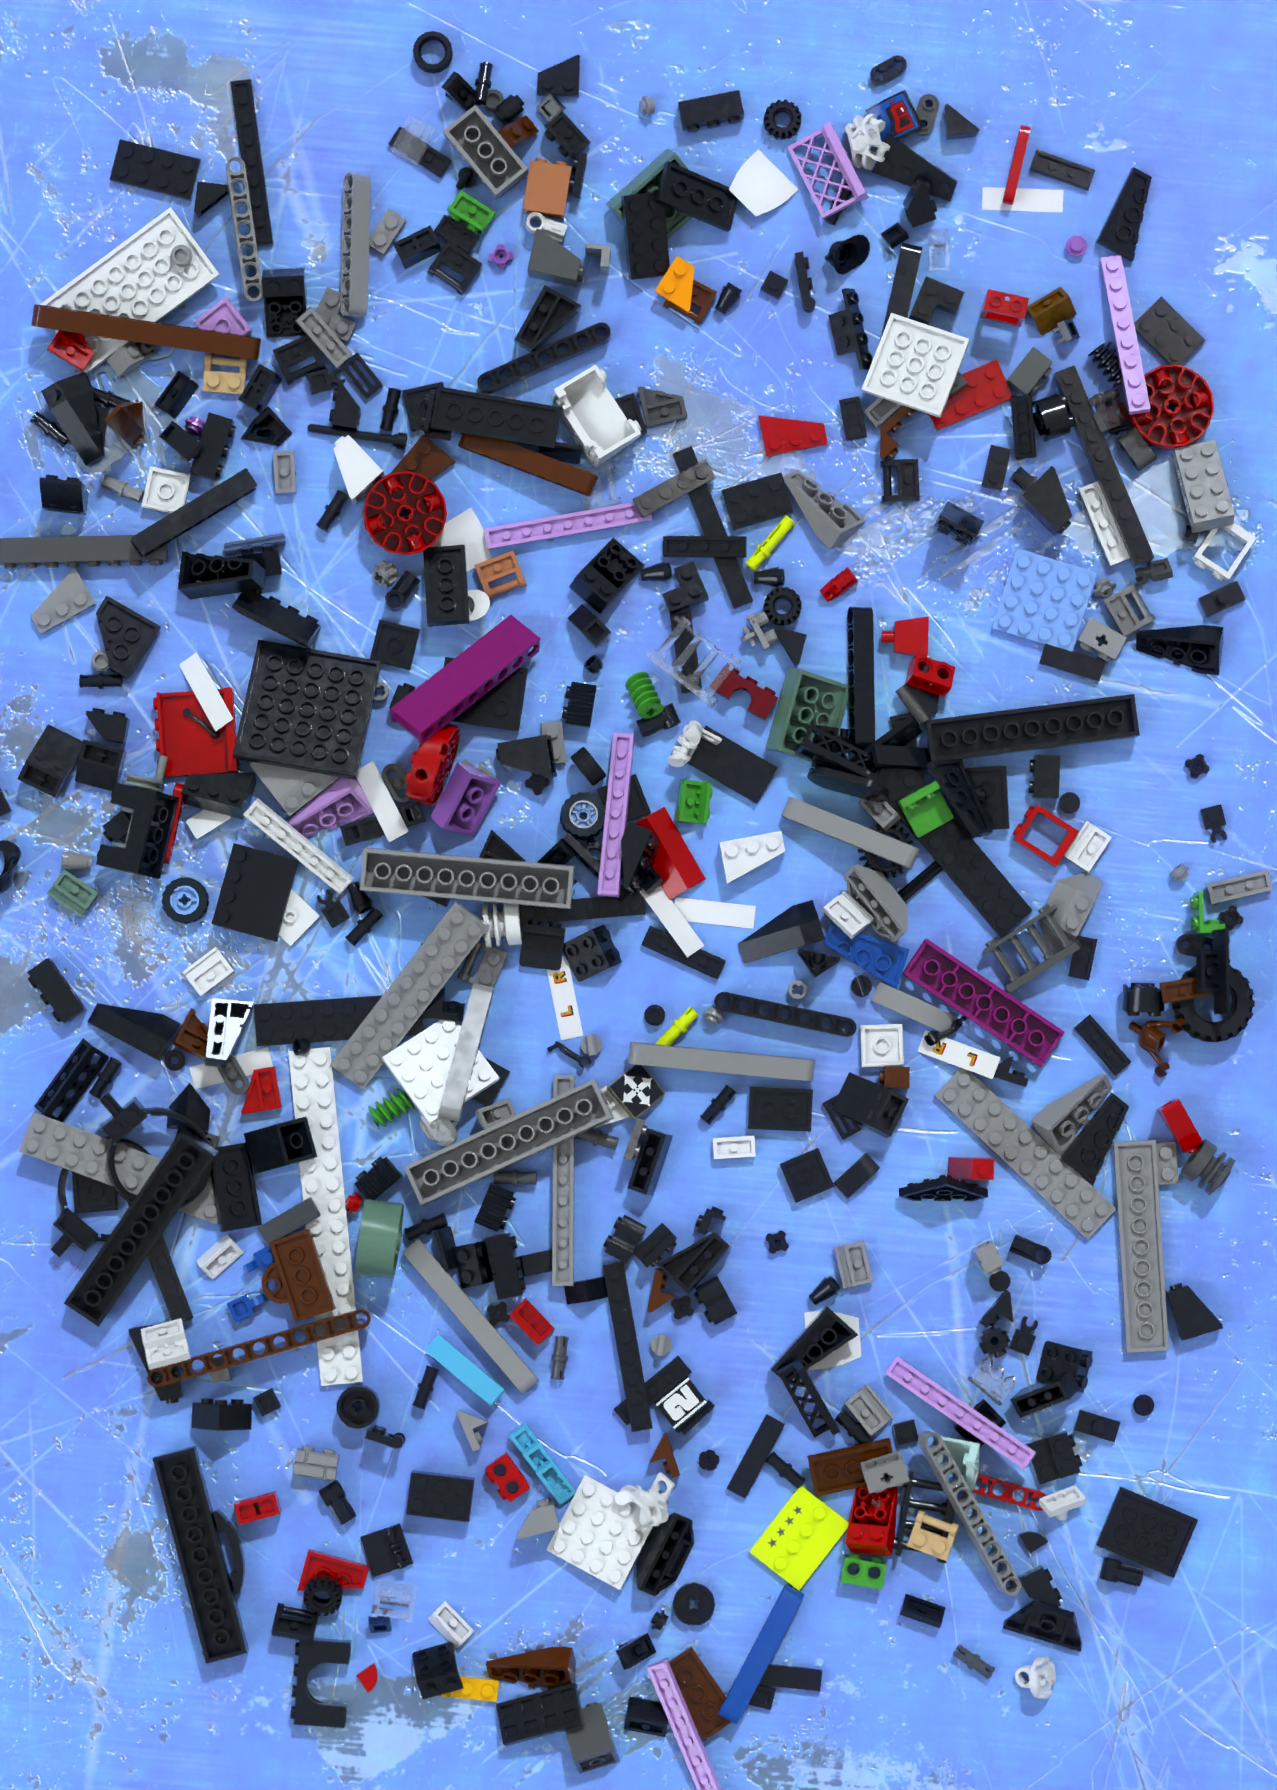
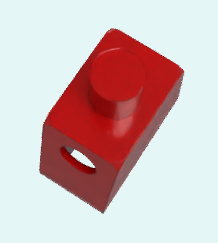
M929 617L895 621L894 631L882 630L881 643H893L894 653L914 657L916 654L928 657Z

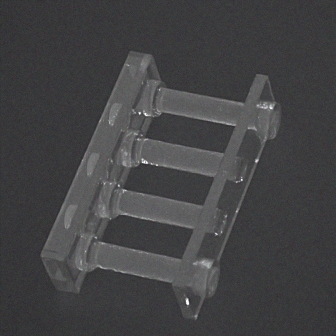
M675 616L673 619L678 625L659 649L655 651L649 649L645 656L706 704L713 707L717 702L714 698L715 692L734 667L739 671L743 669L739 665L742 661L733 654L729 657L691 628L690 625L692 623L684 616H681V618ZM686 629L695 637L676 662L669 664L664 660L666 658L665 654ZM703 642L711 650L693 674H689L686 677L681 673L683 670L681 667L699 644ZM720 655L728 663L711 685L703 690L697 685L699 683L698 680L716 656Z

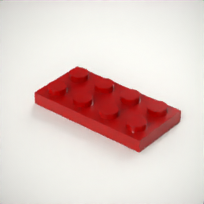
M997 359L961 374L968 382V386L953 397L949 395L941 418L933 415L930 416L936 431L1010 400L1012 393Z

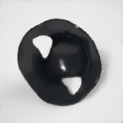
M7 840L0 841V850L4 855V869L0 875V894L11 887L14 867L21 857L19 847Z

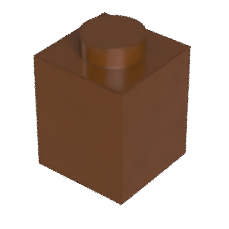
M883 1067V1071L879 1072V1083H883V1086L886 1088H909L910 1067Z

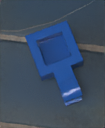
M269 1245L254 1253L256 1260L244 1265L243 1268L246 1274L259 1267L262 1272H265L271 1264L275 1263L271 1246Z
M246 1294L228 1302L227 1305L234 1321L237 1322L255 1314L253 1307L267 1300L264 1294L250 1300Z

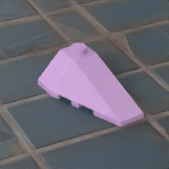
M339 777L312 798L287 823L307 838L317 835L320 830L327 828L334 830L337 829V825L362 820L374 812L358 782L354 779Z

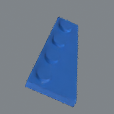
M829 924L823 943L895 989L898 987L910 950L861 933L851 939L838 926Z

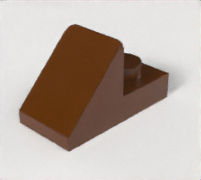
M655 1269L648 1312H653L676 1296V1294L660 1291V1288H665L667 1276L663 1275V1270Z
M666 1433L662 1435L649 1463L666 1458V1461L663 1462L666 1474L671 1473L673 1478L679 1476L680 1472Z

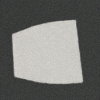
M757 150L737 172L729 191L755 216H759L783 204L798 191V188L760 150Z
M472 508L446 522L442 533L436 542L430 546L441 547L465 544L467 572L474 569V565L491 558L490 550L487 548L484 529Z
M820 1311L804 1312L805 1328ZM834 1312L858 1336L833 1351L808 1370L836 1367L861 1357L859 1318Z

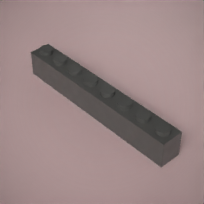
M134 535L0 538V565H4V569H16L17 565H25V568H38V565L45 564L46 568H58V564H67V567L71 568L79 567V564H88V567H100V563H108V566L112 567L121 566V563H129V566H142V562H150V565L159 566L163 565V562H168V544L141 559L130 542L132 540L131 537Z

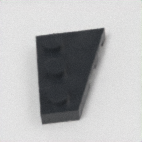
M1007 766L965 768L972 786L978 787L982 785L983 790H986L985 801L980 804L992 830L1010 829Z

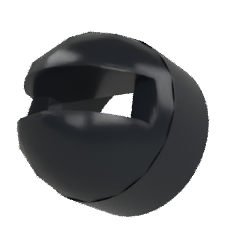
M593 655L585 662L584 667L590 673L596 674L599 673V668H603V663L596 655Z
M295 1039L292 1046L293 1052L297 1056L307 1054L311 1048L310 1043L305 1039Z

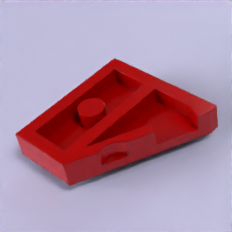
M59 330L47 348V351L81 372H84L94 357L93 350L86 343L81 333Z
M275 1066L254 1070L241 1114L282 1108Z

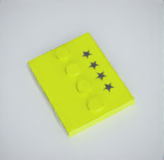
M801 1485L789 1498L749 1552L799 1591L846 1531L849 1522Z

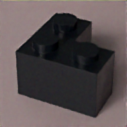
M926 276L909 319L929 325L935 308L955 315L964 292Z
M201 1398V1402L192 1403V1428L215 1431L251 1429L252 1404L243 1403V1399H231V1403H227V1400H215L214 1402L213 1398Z

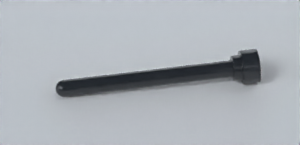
M309 424L307 427L308 431L313 433L344 437L349 435L355 439L390 443L396 446V449L405 450L407 444V433L398 432V434L393 436Z

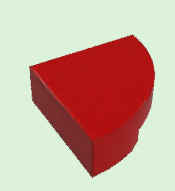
M375 1663L356 1675L368 1693L377 1682L378 1674Z

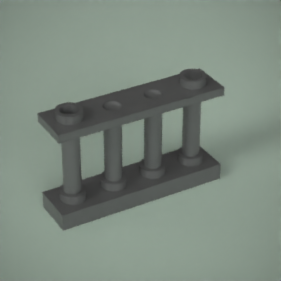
M1049 904L1038 910L1039 915L1003 938L997 940L995 937L985 944L987 948L983 950V953L986 954L992 950L1009 977L1008 981L1010 983L1005 986L1009 993L1082 947L1079 940L1072 942L1071 939L1067 938L1051 912L1057 908L1055 904L1051 907ZM1043 917L1062 944V950L1056 954L1050 950L1034 925L1036 921ZM1025 928H1027L1044 954L1043 958L1045 961L1040 964L1033 962L1016 935ZM1008 939L1027 966L1025 968L1027 972L1021 976L1019 973L1016 974L999 947L1000 944Z

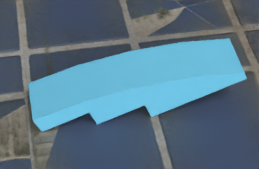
M438 1334L425 1349L426 1352L491 1406L494 1405L505 1391L501 1385L441 1335Z
M525 1422L508 1434L560 1505L576 1493L575 1488Z

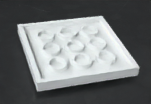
M891 313L863 384L862 392L941 418L970 339Z
M441 1019L382 1057L385 1065L429 1126L441 1119L438 1117V1112L461 1030V1025L458 1021ZM479 1050L465 1102L499 1081L498 1075Z
M585 1475L559 1524V1529L555 1531L546 1550L621 1590L654 1526L650 1523L648 1525L640 1524V1507L636 1503L628 1502L624 1505H619L615 1501L617 1491Z

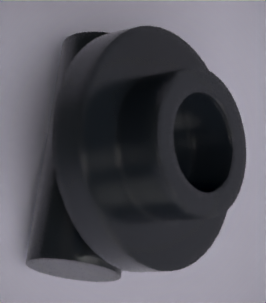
M464 167L460 169L456 188L463 190L464 187L471 188L476 184L477 177L471 168Z
M862 975L854 977L851 982L852 992L859 997L869 995L872 989L870 979Z

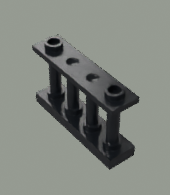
M908 1470L910 1481L902 1485V1487L906 1488L898 1538L895 1537L893 1545L896 1556L901 1555V1549L921 1552L908 1547V1541H903L905 1528L913 1529L915 1521L906 1520L908 1507L940 1512V1515H944V1522L953 1524L955 1510L948 1497H946V1503L942 1502V1504L910 1499L912 1486L944 1492L939 1482L913 1478L914 1472L912 1470ZM925 1523L922 1524V1529L948 1538L949 1532ZM937 1558V1562L946 1564L947 1561Z

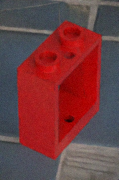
M988 289L984 297L980 318L1020 327L1025 319L1029 298ZM1005 297H1009L1010 300L1006 301Z
M1038 804L1034 808L1030 806L1024 814L1025 822L1023 825L1018 824L1012 833L1015 835L1013 841L1053 867H1057L1079 831ZM1037 813H1040L1068 831L1052 857L1022 838Z

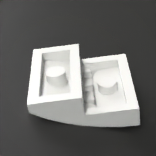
M182 1318L141 1329L149 1370L191 1359Z

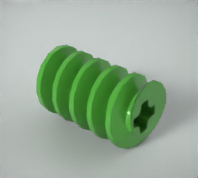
M637 672L630 676L625 686L638 716L650 719L660 715L664 707L661 704L660 698H658L654 685H652L649 674Z
M398 1088V1096L390 1093V1100L383 1097V1105L376 1101V1109L368 1106L369 1114L378 1129L379 1123L384 1127L387 1126L386 1119L391 1123L394 1122L393 1115L401 1118L400 1111H403L405 1114L409 1113L408 1106L413 1110L416 1109L405 1091L403 1092Z

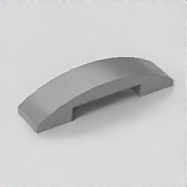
M878 982L870 1000L940 1033L949 1029L955 1018L954 1015L881 982Z

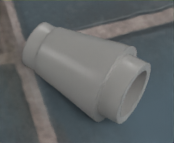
M72 850L63 851L62 868H66V870L91 869L92 856Z

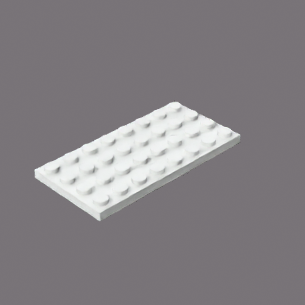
M170 207L40 305L158 322L218 278L220 274ZM185 245L191 250L193 257L189 265L180 267L173 263L171 251L175 246ZM82 334L86 343L94 352V357L84 372L86 374L90 373L105 362L119 347L131 341Z

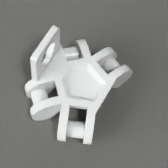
M872 113L868 114L865 118L856 115L853 118V123H848L845 126L852 153V164L855 168L860 169L864 167L866 170H872L874 160L884 162L885 152L890 149V145L882 142L880 138V132L885 128L886 123L881 119L877 120L876 115ZM876 146L878 148L877 152L871 151V147Z
M690 721L688 725L684 726L683 734L677 738L678 743L682 747L674 746L671 750L672 755L669 756L667 762L673 767H682L690 761L701 738L715 745H718L722 738L703 729L698 721Z
M658 1473L651 1489L643 1491L639 1485L635 1487L626 1485L616 1494L615 1501L619 1505H624L628 1502L636 1503L640 1507V1524L648 1525L650 1523L652 1526L657 1527L660 1523H665L668 1520L667 1500L675 1484L663 1473ZM664 1481L667 1485V1490L660 1494L659 1483Z

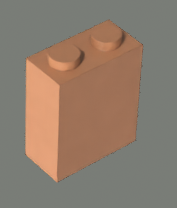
M536 158L535 161L530 160L523 213L531 214L537 212L545 217L564 219L572 166H568V163L556 161V164L548 163V160Z

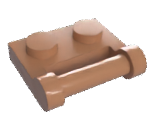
M514 551L474 565L489 600L514 588L527 586ZM516 573L517 579L490 589L488 583Z

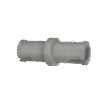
M107 474L101 482V487L116 492L117 496H125L137 503H140L144 496L143 490H139L128 485V482H121Z

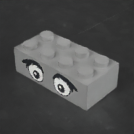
M476 105L443 130L444 137L475 172L476 176L496 200L528 175V168Z
M1211 440L1174 448L1173 461L1192 533L1233 525L1235 513L1216 441Z

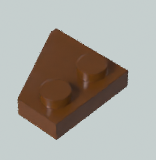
M190 1008L173 1045L205 1061L209 1028L195 1015V1010Z

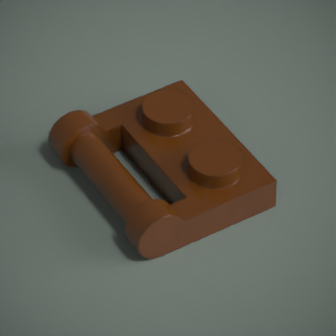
M693 279L691 303L701 308L699 313L691 309L687 313L668 300H665L663 307L671 308L694 320V323L700 326L717 292Z

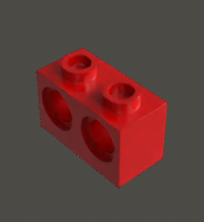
M916 654L909 663L905 684L945 697L952 688L955 667L948 665L946 662H939Z
M507 1452L485 1468L487 1470L485 1473L486 1477L491 1483L495 1482L500 1489L497 1492L504 1501L506 1499L509 1502L513 1501L531 1487ZM502 1464L506 1467V1473L504 1475H497L494 1467ZM509 1482H516L519 1489L516 1492H509L507 1490Z
M276 1491L241 1500L233 1504L239 1525L274 1516L282 1512Z

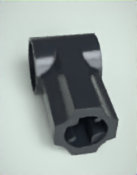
M406 570L391 591L386 594V607L391 611L402 609L406 600L421 581ZM392 596H397L401 601L398 605H391L389 599Z
M673 703L664 706L663 712L656 717L650 719L642 718L636 721L643 738L681 723Z
M1017 1234L1015 1235L1009 1249L1010 1252L1041 1265L1050 1261L1051 1251L1049 1248ZM1039 1249L1046 1250V1260H1037L1036 1252Z
M338 1480L319 1490L321 1498L331 1508L340 1525L357 1516L346 1499V1493Z
M1104 1557L1099 1578L1117 1583L1119 1581L1140 1587L1144 1569Z

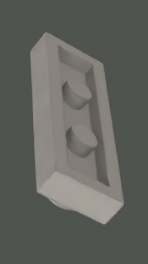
M309 307L295 320L335 368H338L352 355L312 307Z
M1268 870L1206 884L1210 904L1273 890Z

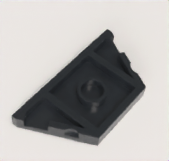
M1033 1600L1004 1620L1003 1629L1081 1652L1082 1641L1075 1613Z

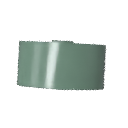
M365 1199L358 1234L355 1274L394 1279L402 1238L404 1204Z

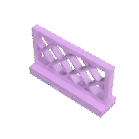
M830 121L824 124L822 129L787 147L823 220L860 200L863 202L869 198ZM821 135L826 140L823 149L813 146L815 139ZM801 146L808 148L805 158L797 157L794 150ZM812 149L821 152L818 162L808 160ZM825 153L834 156L832 166L822 164ZM807 163L817 166L813 176L807 175L804 172ZM820 167L830 169L827 180L817 177ZM834 171L843 174L841 184L831 181ZM815 181L826 183L822 194L814 192ZM829 185L839 187L836 198L826 195ZM843 189L850 190L854 196L847 201L840 199ZM824 199L835 201L833 208L824 212L822 208Z

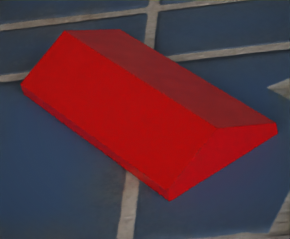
M665 807L635 823L652 830L659 837V848L656 853L653 852L650 860H652L651 866L665 881L661 886L669 900L706 880Z

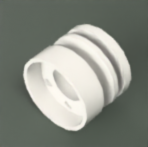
M488 903L482 904L480 919L489 925V928L482 936L486 947H492V938H496V945L500 947L501 937H506L508 946L522 945L519 904L504 903L503 912H499L497 904L493 903V913H489Z

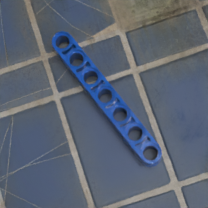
M787 1584L784 1586L730 1688L718 1715L735 1724L739 1722L805 1594Z

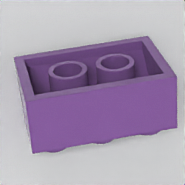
M457 762L430 818L443 829L474 837L501 782L472 766Z

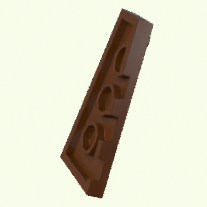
M423 434L391 473L409 471L422 474L430 480L455 463V460Z

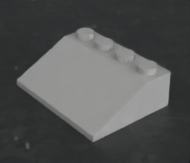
M257 762L249 764L289 816L339 778L337 776Z

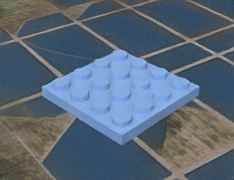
M1016 548L992 628L1072 651L1097 572Z

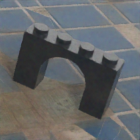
M314 1638L313 1643L301 1640L296 1642L295 1655L299 1656L298 1664L294 1663L293 1676H297V1685H293L292 1697L296 1698L295 1706H291L290 1716L291 1719H294V1725L345 1728L347 1704L322 1702L314 1698L307 1687V1675L314 1666L321 1663L349 1664L352 1640Z

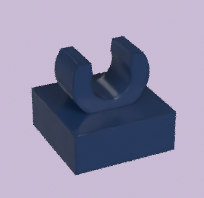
M383 1608L382 1616H376L375 1609H372V1616L368 1617L370 1633L391 1632V1620L387 1609Z

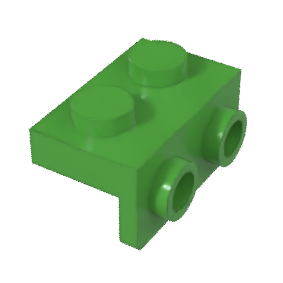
M461 190L451 206L447 208V212L450 214L449 218L457 223L462 221L467 224L466 228L475 234L478 232L484 234L496 215L495 211Z
M680 779L675 821L707 824V820L710 817L709 803L713 793L711 782Z

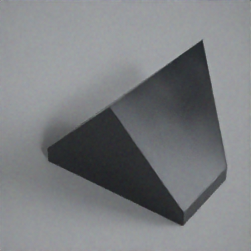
M267 406L251 422L241 439L278 447L292 432Z
M798 949L797 953L813 978L840 960V957L804 951L802 949Z
M189 1083L168 1108L189 1117L202 1131H209L211 1110L191 1083ZM167 1117V1128L192 1130L184 1122Z

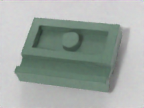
M66 869L61 872L51 889L47 892L49 896L80 918L84 916V913L99 894Z

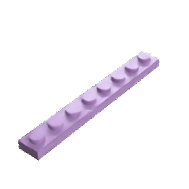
M1121 255L1100 258V264L1129 415L1150 412L1151 408Z
M634 502L489 527L484 528L487 548L490 550L652 521V516L649 514L642 518Z
M613 733L598 896L619 897L623 864L621 839L627 824L635 743L634 734Z
M896 1356L885 1372L887 1376L1023 1470L1027 1468L1035 1456L1036 1452L899 1357Z
M668 1659L649 1665L647 1667L648 1673L697 1790H722Z

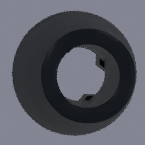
M728 282L722 288L715 309L726 314L741 297L742 290Z
M664 561L640 570L642 581L667 582V580L672 579L670 563H665Z
M779 567L754 572V584L779 587L785 583L784 569H779Z
M358 882L347 886L354 911H357L358 914H363L373 908L371 904L373 901L365 891L360 890Z
M829 1276L828 1278L825 1277L808 1296L817 1305L837 1295V1291L841 1288L835 1279Z

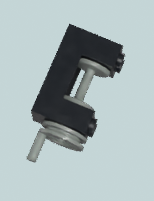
M160 755L155 779L124 773L127 781L123 780L122 784L115 783L110 803L123 806L120 807V811L132 814L125 844L113 842L112 846L100 845L96 865L160 879L179 800L178 797L162 793L163 789L159 788L160 785L164 786L165 783L162 781L168 760L167 756Z

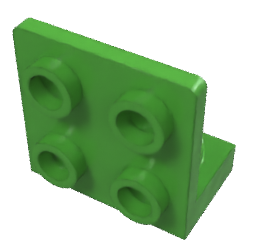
M933 781L897 801L917 838L954 818L939 791L940 786L937 781Z
M1203 891L1194 892L1193 897H1190V908L1194 909V918H1191V930H1195V935L1212 934L1213 930L1225 929V924H1219V920L1204 921Z

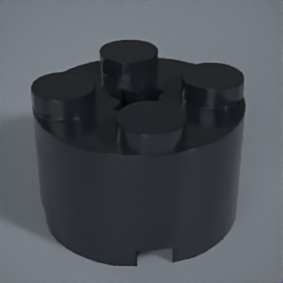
M1054 394L1032 402V408L1035 407V413H1033L1034 424L1039 435L1045 436L1043 439L1045 442L1070 433L1071 427L1074 426V420L1071 414L1068 415L1065 408L1067 407V402L1064 395Z
M1126 983L1123 984L1122 1010L1126 1011L1127 1015L1140 1016V1012H1147L1148 1016H1161L1165 1004L1162 1002L1161 990L1155 987V983H1131V987H1128Z
M366 1385L350 1386L338 1398L337 1414L348 1427L355 1429L364 1428L370 1425L379 1414V1397L373 1389ZM357 1401H360L361 1405L364 1406L359 1412L356 1411V1407H353V1404H356Z

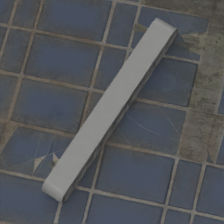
M630 1042L628 1063L635 1065L801 1081H813L815 1060L640 1042Z
M419 1238L402 1251L415 1269L522 1394H525L539 1382L535 1374L451 1275L444 1270V1267Z
M923 1431L918 1437V1444L994 1584L1002 1593L1009 1596L1017 1595L1021 1590L1020 1580L942 1437L931 1431ZM932 1436L933 1443L931 1446H928L927 1441ZM943 1455V1461L938 1464V1457ZM952 1472L953 1478L948 1482L947 1476ZM962 1490L963 1496L960 1500H957V1494ZM972 1508V1515L970 1518H967V1512ZM982 1527V1533L977 1536V1529ZM991 1544L992 1550L987 1554L986 1549ZM1001 1562L1002 1567H1001V1569L997 1572V1571H996V1566H997L998 1563ZM1011 1580V1587L1006 1590V1584Z

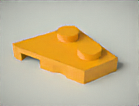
M676 256L655 289V293L689 313L695 267Z

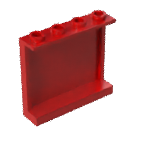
M232 687L217 689L233 720L217 730L219 737L216 739L191 717H186L183 714L184 709H191L192 714L214 730L193 691L156 692L157 698H153L154 710L158 711V718L154 720L155 731H159V739H156V750L160 752V755L168 757L164 777L239 772L238 759L232 756L237 738L234 689Z

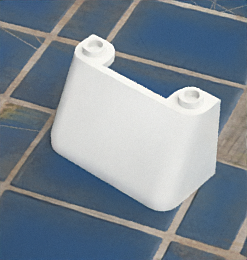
M597 365L590 367L555 388L551 398L553 406L561 407V419L595 468L639 438L642 431L636 420H627L606 388V380L608 379L606 373L602 368L599 369Z

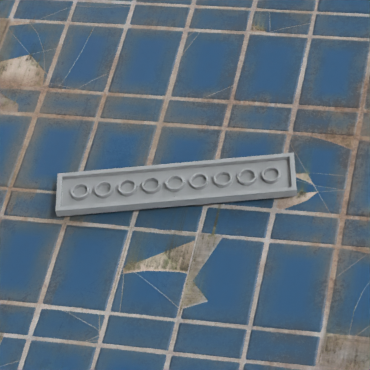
M455 901L330 1063V1066L361 1089H364L384 1064L382 1057L398 1046L489 928V925Z
M960 1067L934 1095L1086 1239H1089L1116 1210L1106 1198L1078 1172L1060 1159L1061 1156L969 1070Z
M33 1112L19 1152L113 1186L107 1171V1150L110 1140ZM117 1143L115 1168L118 1178L128 1192L138 1195L161 1159ZM210 1177L200 1195L188 1205L180 1208L179 1211L217 1225L218 1215L212 1179Z
M1156 1140L1113 1142L1126 1353L1168 1351L1169 1341Z

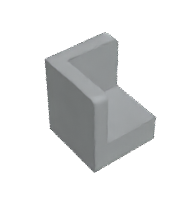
M213 1357L214 1364L222 1365L224 1357ZM230 1367L209 1373L211 1383L232 1380Z

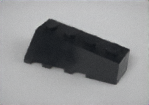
M182 551L178 590L189 599L264 589L265 569L254 559L223 558L219 555L206 556L201 553L190 554L189 552Z
M825 1306L770 1369L780 1377L777 1373L778 1370L799 1359L807 1370L858 1336V1334L829 1307ZM794 1369L784 1376L787 1380H792L796 1377L797 1372Z

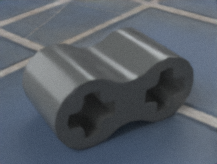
M1135 427L1116 439L1121 449L1126 453L1138 471H1141L1157 459L1152 449L1147 445Z

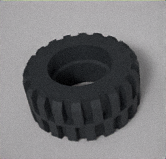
M1229 965L1230 994L1233 1004L1231 1012L1221 1021L1209 1022L1202 1019L1195 1011L1194 999L1173 1002L1172 1010L1175 1012V1019L1183 1018L1185 1020V1024L1180 1026L1183 1031H1186L1190 1034L1189 1036L1200 1041L1220 1042L1237 1036L1242 1029H1245L1249 1019L1252 1018V1009L1255 1007V1001H1253L1252 996L1254 995L1253 989L1249 986L1250 982L1247 978L1243 977L1242 972ZM1196 966L1186 971L1181 979L1196 977Z

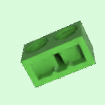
M850 1552L849 1556L844 1555L840 1582L882 1590L887 1564L882 1562L883 1558L870 1556V1559H864L861 1554ZM849 1564H858V1572L854 1574L847 1571ZM871 1567L880 1569L877 1577H870L868 1575Z

